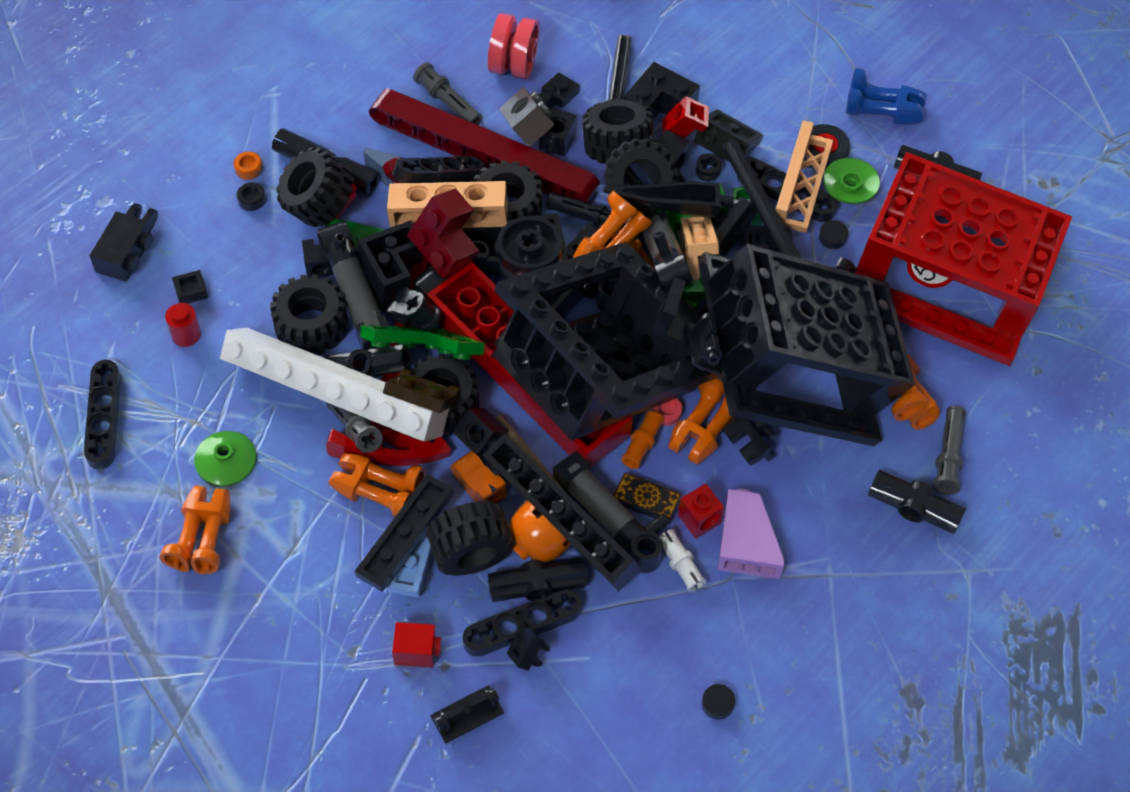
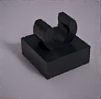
M521 625L507 651V655L518 668L529 671L532 665L536 667L542 666L543 662L537 657L540 649L549 651L550 647L531 628Z

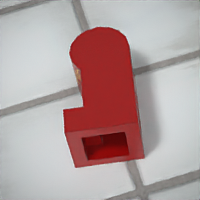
M686 96L663 118V133L667 129L685 138L695 129L701 132L708 127L709 107Z

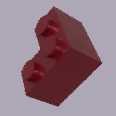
M456 188L431 197L407 234L443 279L456 274L470 264L480 251L462 230L474 209Z

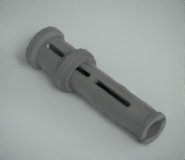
M430 62L423 63L417 68L413 75V80L417 84H422L432 98H439L460 118L476 125L480 124L483 119L482 114L477 112L464 98L450 87L449 80L434 71V66Z
M326 403L328 409L345 426L348 438L355 442V445L361 452L371 453L380 447L383 440L382 433L378 428L372 426V422L369 419Z
M950 406L946 409L942 451L935 461L937 477L933 480L932 488L944 495H953L960 491L958 477L959 471L963 469L960 450L966 410H963L960 406Z

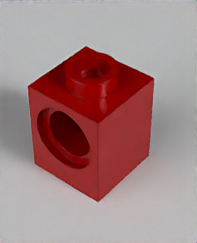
M705 483L680 498L678 517L695 539L721 524L724 506Z

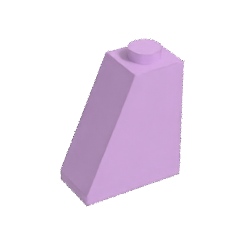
M729 489L717 570L780 579L784 567V558L760 494L752 493L747 489Z

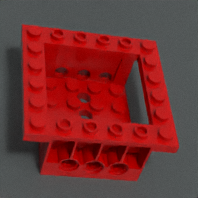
M906 152L867 240L855 274L884 281L892 260L896 257L1002 299L1003 301L994 325L990 328L890 288L900 323L1010 366L1014 360L1021 338L1041 303L1072 216ZM935 216H943L949 223H939ZM963 227H971L977 234H967ZM991 238H999L1005 245H995Z

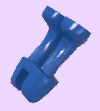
M855 68L845 113L852 115L860 113L888 115L893 117V124H917L923 120V107L927 95L923 91L904 85L900 89L871 85L867 82L866 72L863 69Z

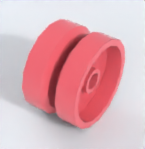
M498 14L492 30L488 51V70L490 73L504 75L510 67L513 77L525 80L529 78L535 62L539 41L538 20L524 17L517 26L514 15Z

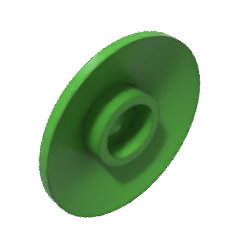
M842 158L832 162L826 168L823 183L827 192L836 200L847 204H861L871 200L877 194L880 179L876 170L867 162L856 158Z
M234 431L217 432L208 436L198 446L194 457V464L199 476L207 483L221 487L232 486L240 483L251 474L256 464V451L252 442L243 434ZM225 451H228V452H229V453H228L227 455H225V456H220V455H219L220 453L225 452Z

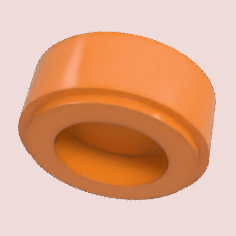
M247 151L240 153L234 159V169L238 177L251 180L262 173V160L258 154Z

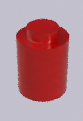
M177 303L169 307L166 311L165 319L172 341L181 347H189L197 343L200 339L201 331L194 308L187 303Z

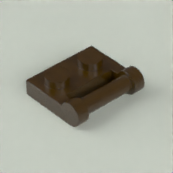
M403 368L397 377L385 382L383 394L441 413L457 404L461 395V388L454 385L447 387L415 376L413 371Z

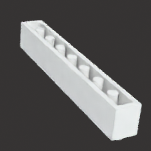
M250 328L226 330L220 359L423 442L442 437L449 409L438 413L383 394L385 382Z

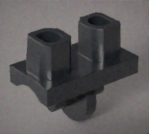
M734 417L722 430L733 445L745 435L750 438L751 441L739 450L750 466L764 457L768 462L776 457L769 445L761 437L766 435L769 440H773L777 436L772 429L775 425L754 421L756 424L753 426L747 419Z

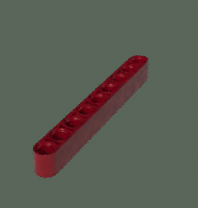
M384 89L369 109L370 117L378 124L451 155L476 157L485 163L487 169L490 168L489 164L495 162L498 165L501 164V161H507L508 164H512L513 161L519 162L521 167L526 165L530 167V172L535 171L538 175V180H541L542 193L546 195L556 192L557 194L589 203L600 185L598 178L587 170L392 89Z

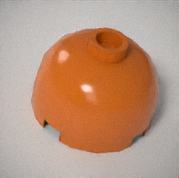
M528 500L518 508L511 518L509 529L515 542L512 549L523 560L529 556L533 560L549 562L558 558L571 546L567 539L544 515L539 514Z

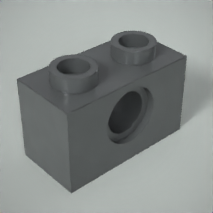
M524 87L499 108L511 128L529 147L554 126V123L549 118L552 112L545 105V102L535 91L530 94Z

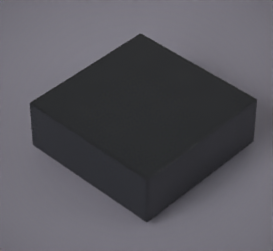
M201 270L172 277L179 303L189 304L208 298Z

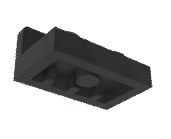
M716 109L709 114L708 127L702 132L697 131L694 142L730 162L723 150V144L728 139L737 141L746 156L748 151L760 144L763 134Z

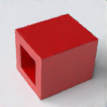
M396 622L392 648L394 665L433 668L434 656L440 657L442 638L436 637L435 625Z

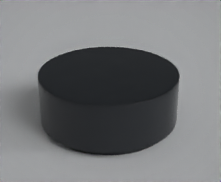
M245 183L237 190L238 204L244 210H258L266 202L264 188L258 183Z
M830 220L822 224L819 232V241L823 246L829 249H839L846 244L848 229L842 222Z
M712 685L703 694V711L713 719H725L734 710L735 695L725 685Z

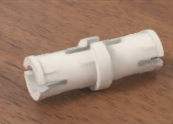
M674 529L667 530L668 537L665 532L662 533L659 537L662 540L664 551L671 560L669 562L671 568L674 571L677 570L689 592L696 591L695 585L699 589L702 588L707 581L694 564V556L691 551H686Z

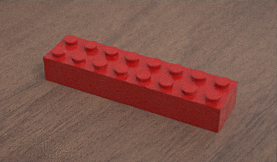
M473 262L427 294V302L438 307L442 312L438 324L445 330L485 343L484 354L471 355V357L568 455L577 450L592 467L631 436L633 418L629 417L571 441L494 357H491V354L497 348L493 343L505 331L514 311L494 291L496 285Z

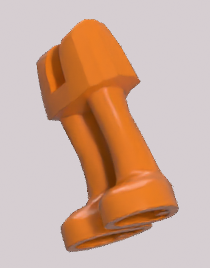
M612 190L607 198L612 209L611 214L590 238L585 237L581 241L573 258L604 249L606 242L625 222L626 224L605 248L623 242L629 243L640 232L647 230L653 222Z
M907 353L915 386L901 395L892 405L891 412L896 421L909 420L911 427L919 430L932 425L938 419L940 409L936 401L917 380L916 375L920 372V369Z
M718 378L698 385L701 398L697 406L686 420L676 422L668 443V448L678 454L682 451L690 437L696 439L697 442L688 456V460L696 465L714 453L718 447L715 439L725 425L733 418V416H729L726 397H724L719 410L706 428L701 427L705 418L725 395L723 383Z
M342 453L338 464L343 470L352 475L335 471L330 477L328 484L342 496L353 502L357 501L360 496L377 502L390 509L395 517L424 479L426 473L424 467L412 465L405 474H400L373 464L372 457ZM373 480L400 492L393 493L373 486L368 482Z
M194 485L181 508L185 520L177 544H166L162 548L159 556L162 563L182 572H188L190 566L199 574H211L218 571L220 556L215 552L220 525H226L230 520V492L228 489L216 488L211 502L208 503L206 502V487ZM200 523L205 524L199 548L193 553Z

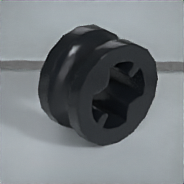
M710 153L699 156L695 170L697 177L706 182L716 180L720 175L721 160L718 156ZM708 165L712 166L709 168V170L704 169L707 168Z

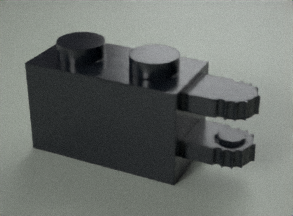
M137 203L132 204L126 214L116 211L89 255L95 272L127 282L131 273L138 269L140 258L144 251L148 250L152 244L153 236L151 230L156 223L158 211L150 208L142 219H140L142 206Z

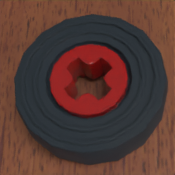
M828 124L813 126L812 135L833 140L826 168L838 159L848 158L850 142L844 131ZM809 144L808 150L813 156L823 153L825 148Z

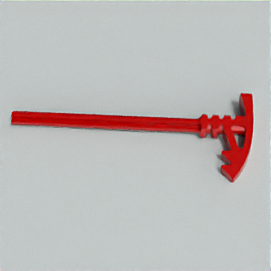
M424 255L422 256V262L409 267L408 272L411 275L410 290L414 288L412 281L427 270L429 261ZM395 322V326H400V327H412V326H409V325H408V326H404V325H402V324H400V323H398V322ZM390 343V346L398 345V343ZM400 373L382 375L381 381L386 382L397 377ZM370 420L372 426L378 428L383 437L382 444L374 452H361L354 441L335 429L330 431L326 444L327 453L332 457L341 458L342 453L359 454L372 457V462L375 465L384 466L427 464L451 455V448L442 437L436 438L433 443L430 441L423 442ZM384 442H386V443H388V444H390V445H392V446H394V447H396V448H398V449H400V450L384 448V447H383Z

